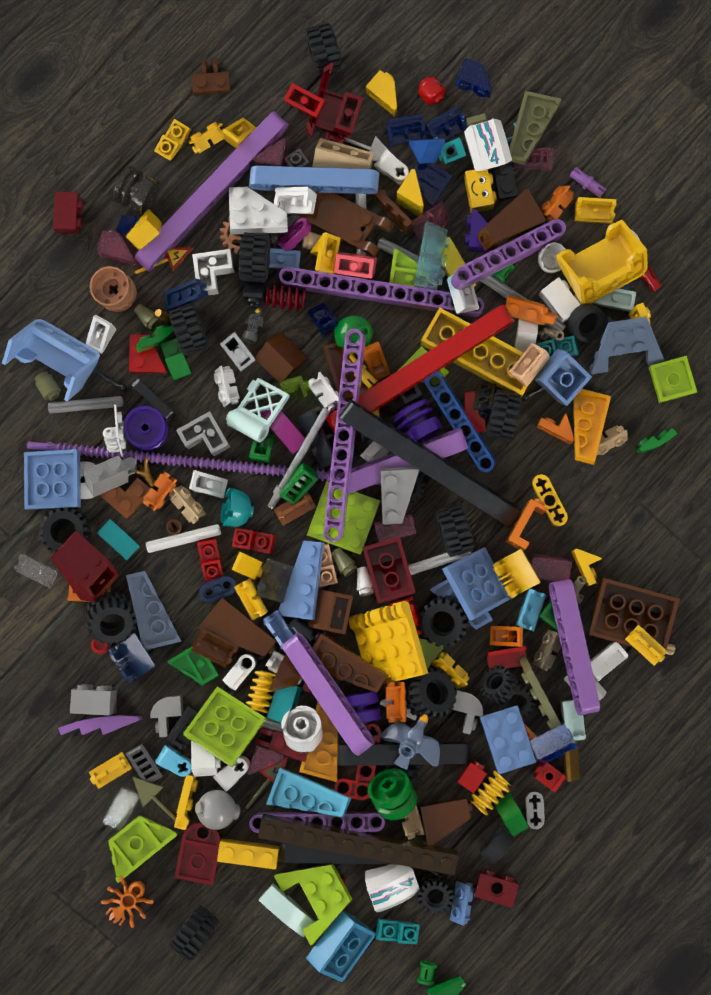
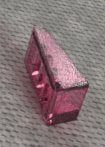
M534 148L531 153V162L528 163L527 160L525 165L514 163V168L551 170L554 148ZM536 155H539V162H535ZM544 155L547 156V162H543Z

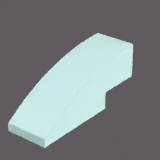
M274 883L259 898V901L268 910L302 937L305 936L302 929L315 922L305 910L289 895L284 894Z

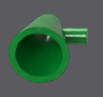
M461 976L425 990L427 995H459L463 988L466 987V984Z

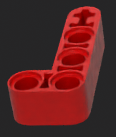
M376 723L367 724L366 728L368 730H371V727H375V731H378V734H374L373 738L374 741L380 743V726ZM358 765L356 779L339 778L335 783V791L349 796L351 799H368L370 797L369 794L360 795L357 792V788L361 785L368 788L369 783L374 777L376 765ZM369 766L372 772L370 775L364 776L360 772L361 768ZM346 782L349 785V789L346 792L340 791L338 789L339 783Z

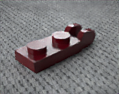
M260 727L259 731L263 734L271 735L272 739L271 742L257 738L255 743L268 747L270 750L306 762L308 751H295L287 746L283 733Z

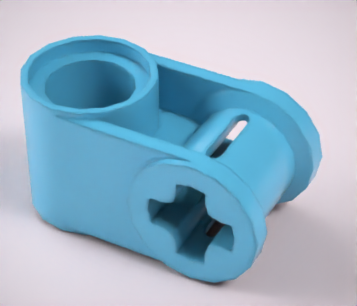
M164 745L155 763L181 777L191 774V759L182 755L176 749ZM186 763L188 770L181 771L182 766L180 764Z

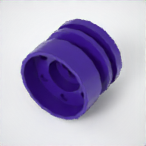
M427 399L411 403L392 418L394 424L403 421L397 426V429L407 428L408 431L405 434L419 443L443 428L437 416L427 418L433 411L432 407L423 410L429 404Z

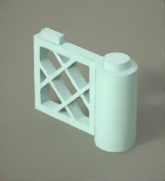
M257 378L256 381L252 380L247 388L249 392L238 408L227 414L226 420L228 426L260 443L268 435L269 427L290 395ZM260 385L264 386L267 393L257 396L256 390ZM278 394L282 396L280 402L272 404L271 396ZM268 397L269 405L259 408L258 400ZM255 401L256 409H245L249 402ZM270 409L271 415L268 420L263 419L260 412Z

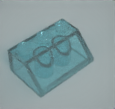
M428 221L425 222L414 287L437 290L438 285H442L444 274H441L440 271L441 266L445 267L447 255L443 254L444 248H449L450 237H447L448 230Z

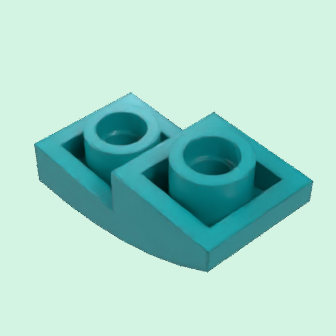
M574 335L563 338L560 341L552 339L536 344L546 350L550 357L557 349L567 352L571 357L579 355Z
M111 519L97 532L125 560H128L140 547Z
M378 918L375 938L383 941H397L402 944H417L420 924Z

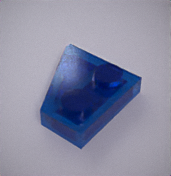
M417 161L413 169L416 171L419 188L429 205L433 208L451 181L452 175L433 163L420 164Z

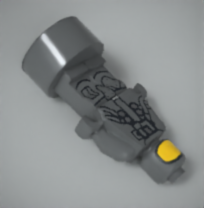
M255 308L254 314L250 315L248 320L245 321L248 327L243 332L242 340L246 343L256 344L258 329L260 327L263 328V317L260 316L262 314L261 308Z

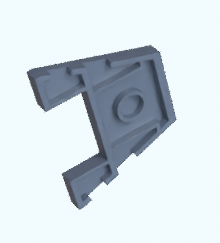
M647 316L608 323L600 341L599 351L595 353L594 363L590 366L591 375L608 372V359L610 356L646 351L647 365L664 362L665 360Z

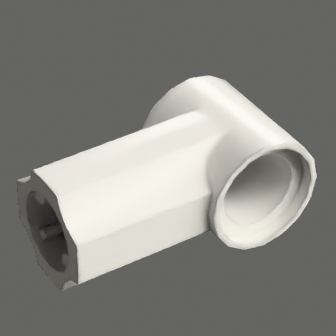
M249 653L241 656L224 677L223 681L225 684L236 691L256 667V657ZM244 658L252 660L250 668H246L243 665Z

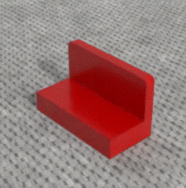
M526 646L486 652L488 668L492 667L494 669L496 665H502L506 668L521 666L518 658L526 656Z

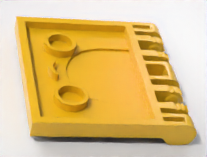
M407 601L349 617V625L355 633L361 658L388 674L384 684L428 674L410 605Z

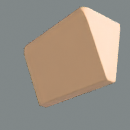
M531 343L511 368L509 374L523 385L528 386L550 359V355L543 348Z

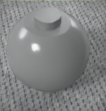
M211 790L205 793L197 802L195 812L205 827L220 830L227 827L233 820L238 819L240 806L235 804L234 799L227 792Z

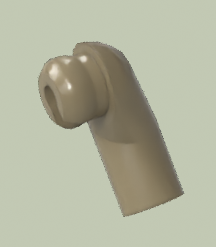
M548 327L542 328V331L538 334L542 340L550 338L560 341L564 338L562 331Z
M578 576L573 583L578 604L584 599V596L579 594L586 583V579L583 576Z

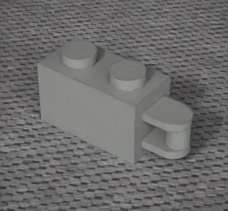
M118 455L85 469V484L93 497L128 483V476L134 474L137 470L136 460L132 457L122 460Z

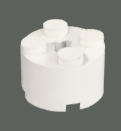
M298 706L292 711L289 710L284 715L282 731L287 746L298 752L314 751L323 737L322 724L317 712L308 706Z

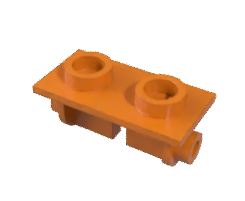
M559 186L553 192L554 196L541 207L543 216H547V222L558 219L563 211L559 208V205L565 209L574 199V192L568 190L570 186Z
M165 471L159 475L153 484L159 489L155 491L150 488L143 497L142 503L148 507L151 504L150 508L153 511L162 507L166 495L172 493L176 487L175 483L177 480L173 477L170 478L171 475Z
M388 682L385 687L386 701L392 700V704L386 705V718L389 719V723L406 722L405 682Z

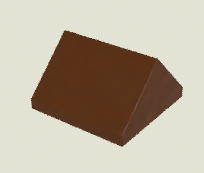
M280 332L264 344L256 355L255 360L282 385L308 358Z

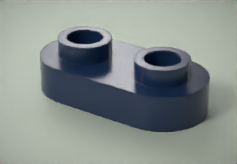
M223 575L205 582L200 586L199 596L204 602L208 603L229 596L235 592L236 580L230 575ZM227 581L230 583V586L225 587L223 583ZM209 588L212 590V593L207 594L205 590Z

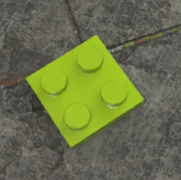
M687 356L648 367L659 403L697 393Z

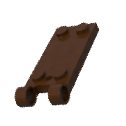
M315 192L317 198L314 214L296 215L299 219L305 218L316 228L340 237L341 241L371 257H375L380 249L375 244L367 241L374 228L377 227L389 233L394 225L389 219L380 217L335 193ZM363 227L366 228L364 232L361 231Z

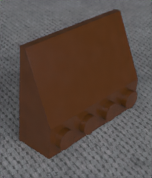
M601 577L588 634L632 646L625 639L639 625L664 649H667L680 599Z

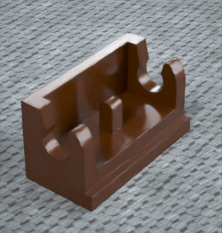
M204 629L198 633L191 651L225 668L232 661L231 657L239 646Z

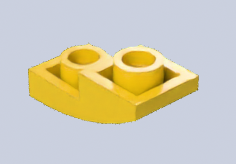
M174 119L167 133L162 135L154 151L171 161L192 129Z

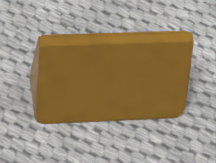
M564 740L562 742L564 774L566 776L565 779L568 782L580 779L577 740Z

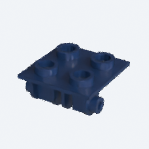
M136 632L131 637L129 636L126 641H122L117 646L108 650L110 653L109 657L112 658L114 663L117 662L115 666H120L118 671L122 670L121 674L128 683L133 682L156 666Z

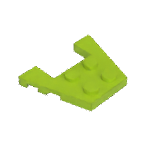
M334 864L278 873L274 876L282 892L300 883L319 920L302 929L310 946L318 940L352 900Z

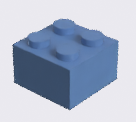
M557 349L534 380L557 402L567 406L592 377L567 352Z

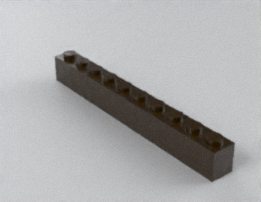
M263 814L258 835L260 839L455 875L458 861V852L453 849Z

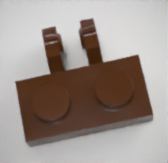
M214 58L212 61L214 73H207L206 59H201L202 74H192L193 95L231 92L229 72L218 71L217 58Z

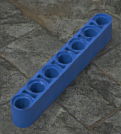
M439 370L423 380L453 429H460L463 425L470 427L471 433L469 435L464 434L468 444L466 450L478 469L482 472L492 470L496 464L494 455L442 372ZM433 376H437L440 379L438 387L433 386L431 383ZM443 392L450 395L448 403L443 402L441 399ZM453 409L460 411L461 416L459 419L452 417L451 411ZM477 441L480 443V451L472 449V442ZM483 458L491 460L490 467L482 465Z

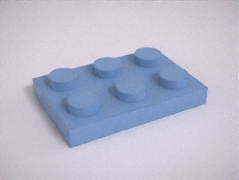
M518 705L480 717L498 774L536 763Z

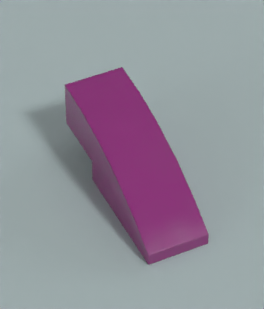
M271 410L260 412L261 417L268 420ZM280 411L271 424L270 429L294 456L299 451L305 438L283 412Z

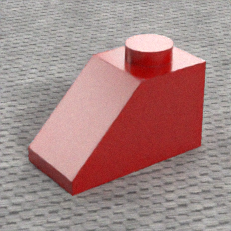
M293 83L284 98V101L289 106L315 118L318 117L325 103V100Z

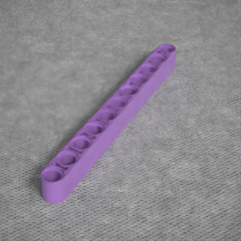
M275 111L271 112L161 227L160 234L137 252L135 260L148 272L152 271L156 267L154 265L166 257L165 253L168 250L171 251L229 191V187H232L286 131L289 124Z
M292 267L282 268L279 273L281 284L286 288L291 286V289H296L297 287L299 290L306 289L309 292L436 312L440 307L451 314L467 317L480 316L484 308L483 300L476 297L480 307L478 311L457 314L455 308L451 305L453 300L450 292ZM286 274L293 276L290 281L283 280V277ZM304 277H310L312 279V281L309 284H303L301 282ZM323 280L330 281L328 287H322L320 283ZM341 283H347L349 285V288L346 290H341L339 288V285ZM360 286L368 288L365 293H360L357 289ZM384 289L387 293L384 296H379L376 291ZM401 291L405 294V297L398 299L395 297V294ZM420 294L424 300L416 302L413 297ZM438 297L442 299L443 303L435 305L432 300Z
M358 329L349 330L345 336L324 525V536L330 542L340 541L345 532L356 429L342 421L339 415L348 403L345 401V395L348 392L353 393V401L359 404L366 339L364 334ZM355 334L360 335L358 343L351 342V338ZM356 353L358 355L357 361L350 363V355ZM355 373V380L349 383L347 381L348 374ZM343 431L349 432V438L346 441H342L340 437ZM345 450L347 458L341 461L338 458V454L340 451ZM340 469L345 472V477L342 480H338L336 477V473ZM337 489H341L343 492V496L339 500L334 497V492ZM335 508H338L341 512L338 519H334L332 516V511ZM332 528L338 530V536L335 539L330 536Z

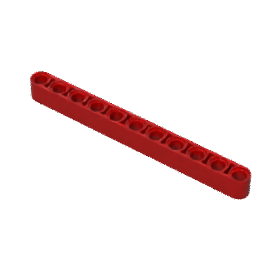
M504 304L495 308L362 393L359 397V404L372 413L507 328L515 320ZM337 410L326 417V421L334 434Z

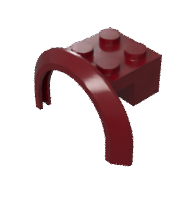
M333 62L324 67L317 96L325 100V103L318 117L310 116L307 122L306 132L309 139L312 137L314 128L326 132L329 131L341 137L346 136V138L350 139L357 120L363 97L345 92L344 96L326 90L333 69Z

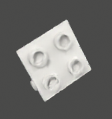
M114 405L116 427L104 429L103 436L107 450L111 453L120 452L121 457H123V449H126L123 435L124 422L122 421V413L118 412L116 405Z

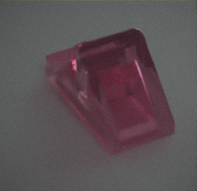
M440 202L412 220V227L419 239L435 229L441 235L444 233L450 217L443 202Z

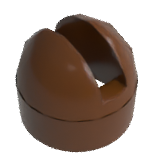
M172 518L168 520L166 524L168 533L175 535L181 531L182 525L178 519ZM171 522H174V523H175V525H176V527H177L176 530H174L173 525L171 524Z

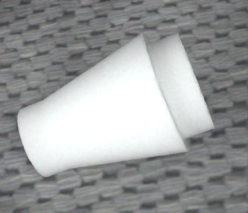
M368 567L357 568V592H359V596H368L375 593Z

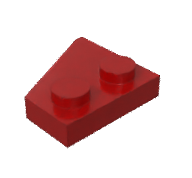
M130 334L129 372L166 374L167 371L155 347L140 353L137 352V343L142 337L149 335Z

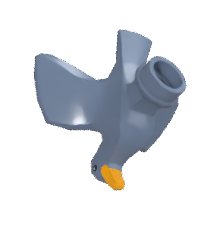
M422 715L413 728H410L403 722H396L381 733L380 737L383 740L400 743V755L394 762L399 767L407 770L410 759L416 753H419L432 766H438L440 759L439 742L432 737L423 735L424 728L428 723V715Z

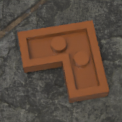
M137 478L126 492L120 487H116L100 494V496L126 519H129L142 504L143 497L150 488Z

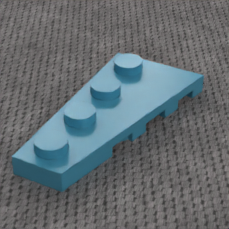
M281 767L277 773L267 805L344 817L351 797Z

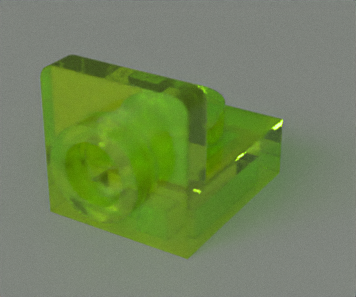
M302 376L279 382L282 391L288 394L298 391L297 388L301 387L304 397H307V391H310L307 380H303Z

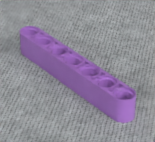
M559 219L552 220L460 266L451 278L452 286L458 290L465 289L540 251L545 245L557 242L566 231L565 223Z
M461 428L420 443L442 458L468 448ZM392 453L352 468L349 494L381 482L380 468L412 467V465ZM345 472L337 475L338 480H342L345 477Z
M570 579L552 582L549 584V592L575 710L579 716L598 712L600 710V703L573 583Z
M297 632L282 645V648L348 747L355 755L359 756L375 743L374 738L306 638Z
M346 811L344 817H339L343 823L337 828L358 832H378L384 828L385 819L377 811ZM258 812L252 816L249 825L252 831L259 833L260 827L255 826L254 819H262L263 814L290 819L299 817L303 821L311 823L315 817H320L323 820L322 825L337 827L332 824V819L339 816L318 812ZM379 817L382 823L379 826H373L371 819ZM352 818H361L362 824L360 826L352 825Z

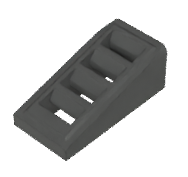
M145 743L126 753L142 780L153 783L163 777ZM140 751L143 752V755H141L138 758H135V754L139 753ZM144 758H147L148 761L139 765V761H141ZM151 764L152 768L143 772L142 768ZM152 771L156 772L155 775L147 779V774Z

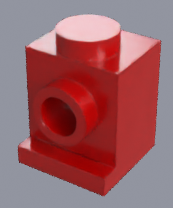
M546 761L543 764L539 763L534 770V773H536L534 777L553 792L557 791L566 778L564 774ZM550 772L552 773V778L548 780L545 776Z

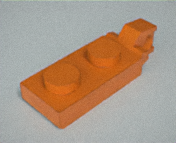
M513 295L507 297L505 306L514 318L539 325H545V323L554 325L557 320L558 314L549 312V308L545 307L544 304Z

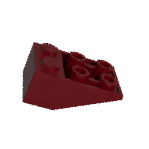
M77 531L50 557L80 600L96 602L119 576L110 561Z

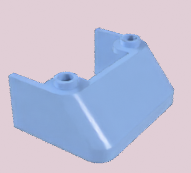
M37 319L9 339L2 364L6 365L14 358L23 363L32 362L37 359L66 376L64 385L68 390L64 400L69 401L83 388L98 363L100 354L95 349L52 324Z

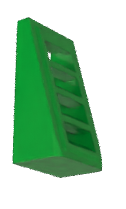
M302 463L279 496L295 506L318 480L317 471ZM292 491L293 493H295V497L288 492Z

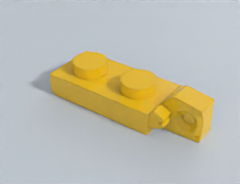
M193 774L185 777L174 827L186 830L189 825L188 811L192 810L194 803L191 797L192 793L196 792L199 782Z

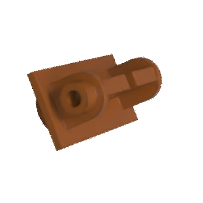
M306 492L295 506L287 501L275 508L274 511L284 526L316 508L309 493Z

